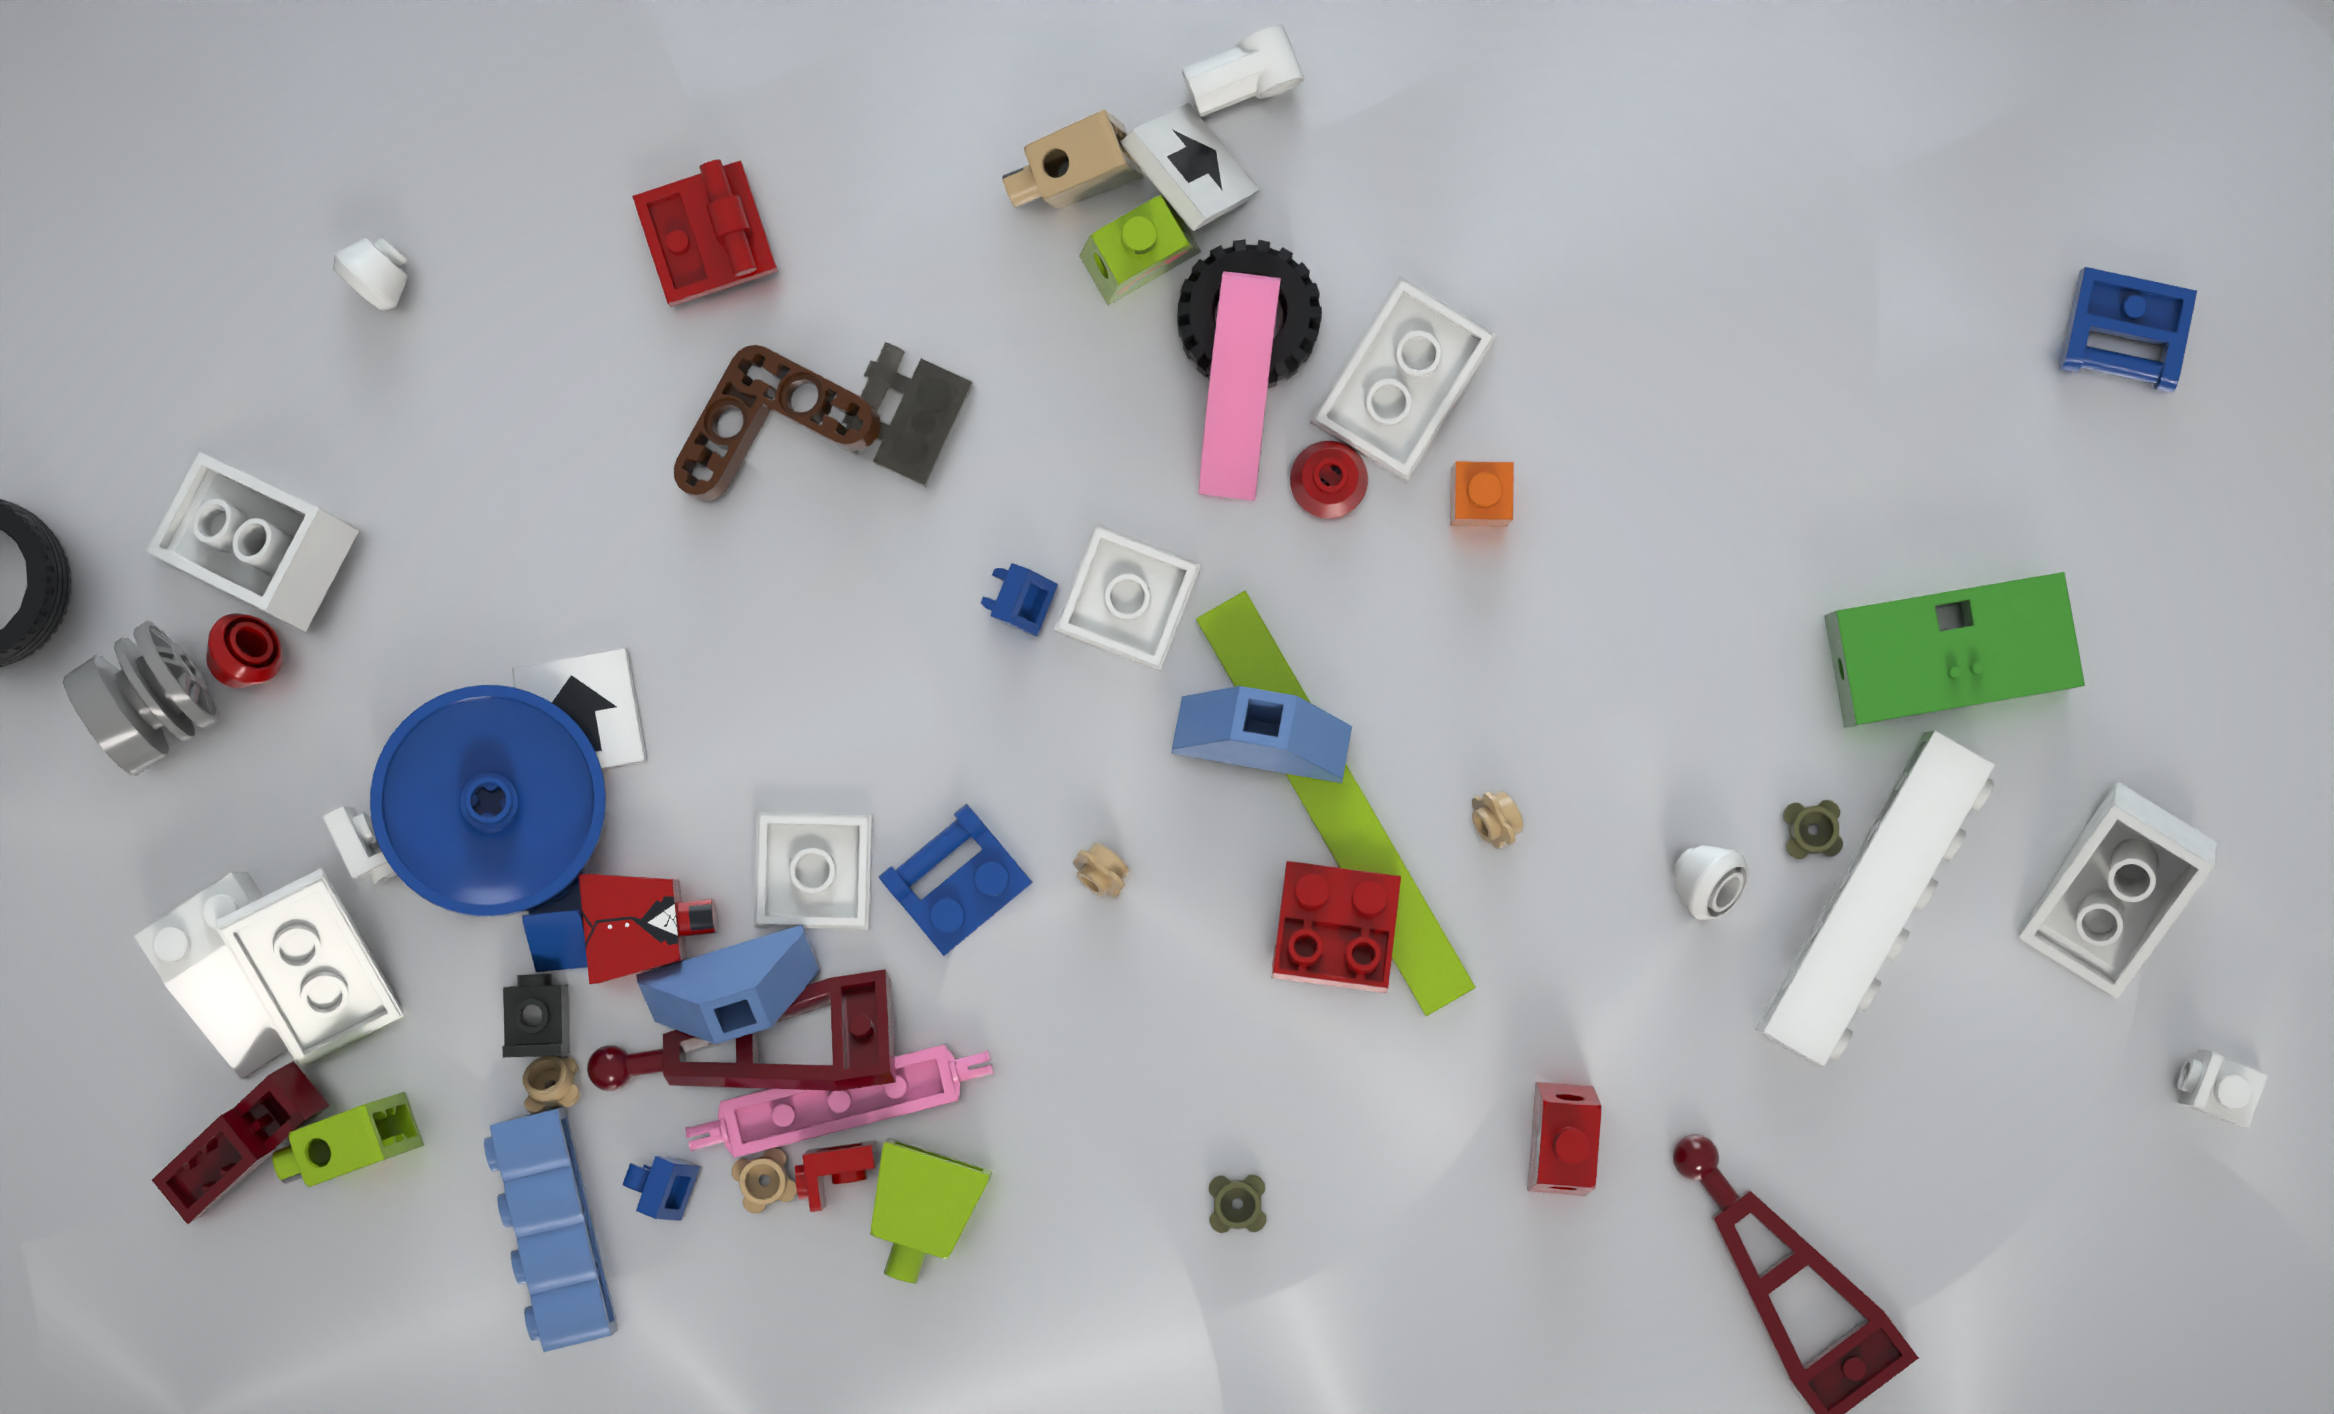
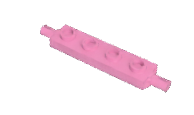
M946 1044L895 1056V1083L842 1091L766 1089L723 1100L719 1105L718 1120L685 1128L687 1138L705 1133L710 1134V1136L691 1140L688 1142L691 1151H695L696 1149L724 1142L728 1151L736 1158L960 1100L961 1082L990 1074L994 1075L992 1064L973 1069L969 1068L972 1065L988 1062L991 1058L987 1050L983 1053L955 1059Z

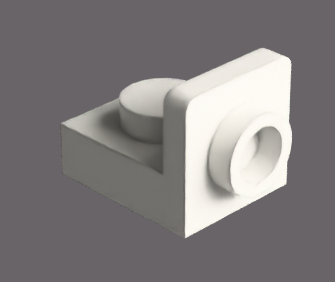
M342 806L322 816L352 879H365L370 876L373 884H376L396 875L382 851L376 853L373 847L378 842L372 822L365 812L358 815L355 808Z
M2198 1049L2195 1058L2189 1057L2179 1074L2177 1088L2182 1090L2178 1103L2239 1127L2249 1129L2269 1075L2223 1058V1055Z

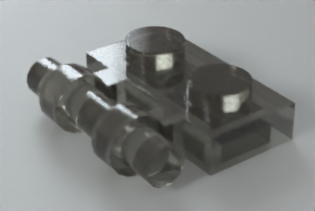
M885 342L877 361L870 360L863 376L868 380L860 397L873 406L877 412L888 389L903 397L890 425L881 422V429L876 440L882 443L873 463L921 486L927 487L974 384L972 381L922 358L912 378H908L896 372L905 351ZM845 414L841 422L846 425L847 431L849 429L859 431L863 425V421L859 419L857 414L854 417ZM844 449V450H846V451H848V452H850V453H853V454H855V455H858V453H859V451H860V450L851 451V450Z

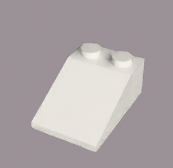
M199 451L146 553L306 632L359 530L311 503Z
M2117 782L2085 826L2019 933L2018 939L2115 999H2118L2215 868L2217 842L2122 783Z
M230 872L133 937L167 989L241 1079H245L288 1051L216 929V920L264 897L248 872Z

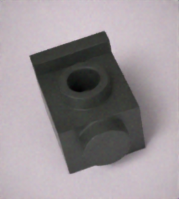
M552 974L517 975V986L503 987V1058L562 1056L569 1054L568 984L552 985ZM530 1004L538 1006L542 1011V1020L536 1027L529 1026L523 1018V1012Z

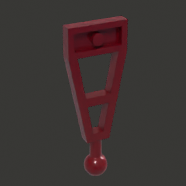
M886 969L832 977L807 985L803 992L776 1021L778 1023L831 1005L833 1065L759 1063L758 1032L736 1038V1063L686 1062L687 1052L713 1043L678 1030H673L663 1034V1049L628 1054L618 1046L607 1045L600 1047L589 1058L587 1073L590 1081L597 1088L604 1091H616L623 1088L633 1076L663 1072V1076L669 1085L842 1091L895 1083L891 979Z
M1692 1134L1682 1138L1676 1144L1673 1151V1163L1680 1175L1689 1180H1699L1720 1208V1211L1714 1214L1711 1219L1787 1378L1814 1414L1847 1413L1919 1359L1886 1313L1750 1190L1745 1191L1740 1196L1736 1193L1717 1167L1719 1163L1718 1149L1709 1138L1699 1134ZM1748 1214L1753 1215L1791 1250L1789 1254L1761 1275H1758L1735 1227V1224ZM1808 1266L1866 1320L1803 1366L1768 1294Z

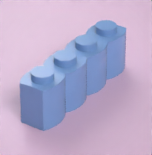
M565 1107L490 1125L491 1137L484 1139V1149L491 1171H500L504 1183L505 1193L498 1194L497 1196L498 1209L504 1227H513L517 1238L518 1249L511 1251V1263L517 1283L519 1285L526 1283L530 1293L532 1306L525 1307L524 1309L525 1322L530 1339L532 1341L540 1340L543 1351L547 1352L613 1335L618 1331L614 1307L604 1275L600 1248L591 1220L586 1189L577 1162L574 1139Z

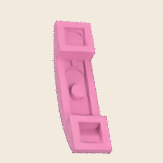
M1223 271L1212 354L1198 494L1255 501L1281 278Z

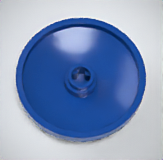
M501 685L468 686L444 693L424 703L403 720L392 733L383 747L373 773L370 790L371 821L375 837L388 864L397 876L420 897L440 908L461 915L490 918L510 916L526 912L553 899L564 891L584 870L594 854L604 826L606 813L605 782L599 760L587 736L573 719L555 704L529 691Z

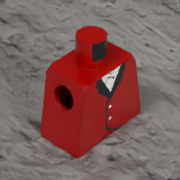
M579 874L589 984L604 983L686 960L685 936L717 933V916L714 900L682 902L679 879Z
M1535 1082L1527 1191L1586 1196L1595 1189L1601 1103L1593 1086Z

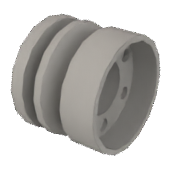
M145 621L134 629L133 635L136 644L124 637L115 642L114 650L122 668L121 670L117 669L104 657L95 655L65 675L63 679L67 696L90 734L120 768L128 774L135 776L168 755L169 747L161 727L164 726L181 741H189L195 736V728L192 721L201 728H208L219 720V713L215 702L207 689L202 674L194 662L163 630L149 621Z

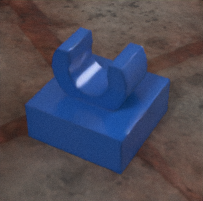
M1011 563L1009 570L1004 568L994 569L992 576L1004 581L996 600L983 597L981 604L986 609L992 611L991 617L1019 631L1037 637L1058 584L1028 568Z
M655 1156L652 1166L644 1164L641 1167L630 1163L622 1185L642 1193L636 1209L637 1212L654 1219L681 1221L701 1166L680 1158Z

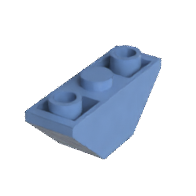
M1236 686L1182 696L1171 754L1342 783L1352 726L1298 696Z
M799 925L640 973L636 976L637 983L655 1022L713 1044H718L771 1028L820 971L804 927Z

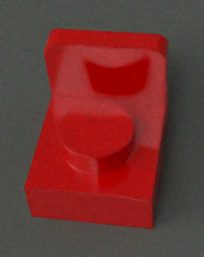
M876 1140L807 1150L802 1155L803 1165L795 1166L799 1200L808 1199L810 1212L822 1211L826 1207L823 1176L831 1175L832 1184H844L867 1179L866 1170L875 1169L879 1163Z

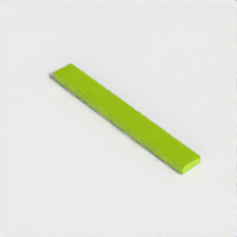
M1246 590L1196 618V622L1234 687L1244 686L1295 695L1311 703ZM1345 764L1342 783L1285 774L1339 868L1401 876L1392 960L1424 1015L1432 1014L1475 989L1474 983L1348 766Z

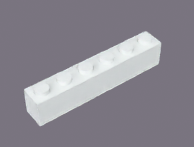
M1936 730L1923 733L1757 1024L1756 1031L1813 1064L1824 1067L1829 1058L1834 1061L1839 1059L1852 1037L1853 1032L1846 1027L1857 1008L1865 1011L1880 988L1881 981L1876 979L1875 976L1886 958L1893 961L1899 955L1908 939L1910 932L1903 927L1914 908L1922 911L1933 896L1938 881L1934 880L1932 876L1941 860L1944 858L1950 861L1962 845L1966 831L1960 827L1970 809L1979 811L1991 794L1995 782L1989 779V776L1995 764Z

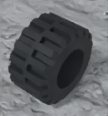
M1246 239L1233 241L1232 247L1223 249L1220 245L1210 250L1208 258L1204 261L1199 259L1192 267L1191 275L1188 279L1184 280L1180 290L1177 326L1185 354L1189 360L1192 359L1195 362L1197 370L1204 377L1210 376L1216 329L1215 309L1219 301L1223 271L1281 278L1278 301L1283 311V323L1279 333L1273 339L1268 389L1277 386V382L1284 378L1287 380L1297 373L1303 362L1306 363L1317 341L1322 319V307L1319 304L1320 293L1317 284L1312 283L1309 278V269L1303 262L1300 264L1296 263L1292 259V252L1284 247L1280 251L1272 249L1268 241L1258 240L1257 245H1246Z

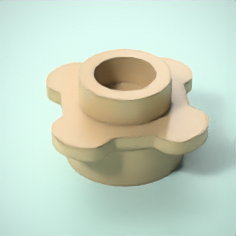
M1499 791L1495 794L1487 792L1483 794V799L1480 796L1472 799V807L1474 809L1472 820L1479 835L1486 842H1491L1497 849L1503 847L1504 842L1507 845L1513 844L1516 840L1515 835L1523 830V820L1512 798L1507 793Z
M1094 843L1088 851L1081 849L1077 854L1078 857L1073 861V865L1078 870L1077 878L1093 893L1099 896L1107 893L1117 898L1121 893L1120 890L1125 886L1123 880L1129 874L1127 865L1114 852L1101 844Z
M543 1056L534 1060L526 1068L522 1077L523 1085L528 1092V1097L524 1101V1107L530 1114L544 1112L547 1108L570 1107L578 1101L580 1091L575 1086L574 1076L578 1072L579 1067L574 1059L570 1057L560 1059L556 1056Z
M776 1147L767 1149L761 1157L753 1160L742 1158L734 1163L732 1177L739 1182L741 1192L744 1195L742 1203L747 1211L760 1213L767 1204L778 1200L789 1202L796 1196V1182L789 1179L784 1166L787 1157L781 1149ZM761 1175H767L770 1178V1183L767 1186L760 1184L759 1178Z

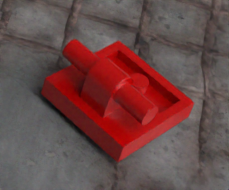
M720 159L712 160L699 166L700 174L632 196L667 304L670 307L779 272L741 160L724 166Z
M1287 861L1276 945L1273 952L1271 978L1387 993L1401 876Z

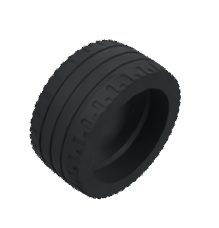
M0 499V530L17 543L26 561L27 588L20 609L6 626L0 630V667L21 661L34 654L36 650L41 649L51 639L52 634L56 633L57 628L63 621V616L67 612L72 582L69 574L71 571L68 559L64 554L65 551L51 529L27 509Z

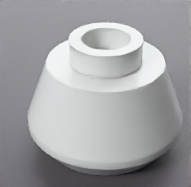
M380 237L375 244L364 238L334 255L333 270L359 295L381 311L393 309L398 305L409 276L401 268L408 259L383 237Z
M1701 845L1696 849L1691 848L1685 851L1677 860L1673 871L1675 876L1674 885L1677 893L1692 916L1699 920L1717 919L1729 912L1742 896L1749 876L1745 858L1740 852L1711 845Z

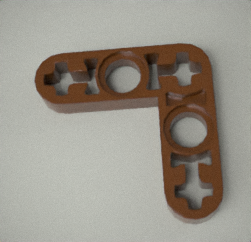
M759 345L746 346L739 350L732 358L678 455L673 468L674 479L680 489L701 501L714 500L723 495L731 484L770 411L851 451L863 450L872 445L877 439L881 429L880 416L877 410L859 395L766 347ZM752 365L758 368L762 366L774 377L780 379L777 390L759 379L753 381L747 375ZM810 383L816 385L818 399L813 408L806 412L794 411L791 403L793 392L803 384ZM832 406L849 416L854 417L857 414L859 419L863 421L859 431L855 429L847 431L840 422L828 416ZM729 409L741 410L743 415L741 430L732 437H720L717 431L719 417ZM709 439L720 448L728 450L724 457L705 446ZM696 465L701 467L707 466L713 472L708 482L702 479L698 481L692 475Z

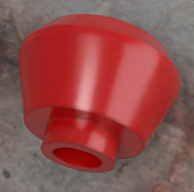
M1321 441L1310 445L1298 455L1291 469L1290 486L1295 500L1306 512L1316 517L1333 519L1350 513L1360 504L1367 490L1368 474L1364 461L1354 449L1337 441ZM1331 467H1336L1340 471V474H1337L1335 471H1333ZM1321 479L1328 483L1329 486L1324 485L1321 482Z
M233 613L221 617L212 626L208 636L206 662L211 674L222 684L231 688H246L265 683L279 672L283 664V649L275 631L266 622L251 615Z

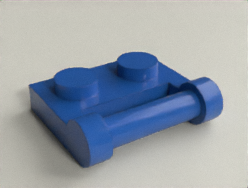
M2084 267L2080 270L2067 335L2060 353L2059 369L2078 373L2080 368L2154 383V389L2173 393L2181 374L2197 290ZM2089 331L2163 346L2161 358L2159 361L2087 346Z
M967 803L954 813V816L957 818L954 822L897 869L891 865L878 876L889 892L904 907L943 956L947 955L1033 883ZM972 836L982 850L921 900L911 886Z

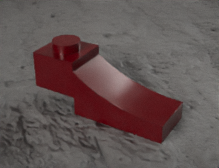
M292 1061L269 1074L234 1108L220 1115L152 1179V1182L188 1225L201 1217L241 1180L268 1159L274 1151L279 1150L289 1142V1132L309 1125L330 1105L297 1064Z

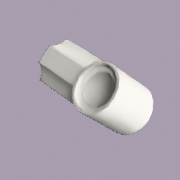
M1275 25L1259 30L1239 41L1236 48L1182 69L1188 92L1200 117L1253 96H1257L1258 99H1264L1278 95L1304 81L1305 78L1283 25Z

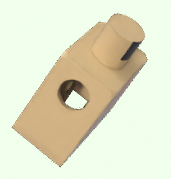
M1104 109L1027 144L1024 147V152L1029 165L1002 176L1005 189L1013 206L1016 208L1042 197L1045 202L1056 209H1060L1143 178L1141 168L1122 146L1121 141L1127 135L1124 124ZM1069 161L1067 172L1063 176L1058 177L1060 166Z

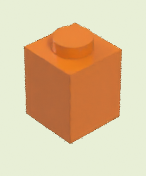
M1456 461L1451 468L1450 526H1508L1513 520L1514 462Z

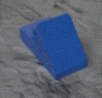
M586 867L580 874H586ZM578 876L556 897L536 908L528 910L529 915H522V922L536 972L587 967Z

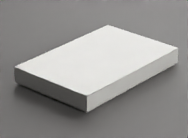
M1399 276L1310 420V424L1407 482L1497 335Z
M322 868L216 920L217 931L299 1068L404 1016L399 1001Z

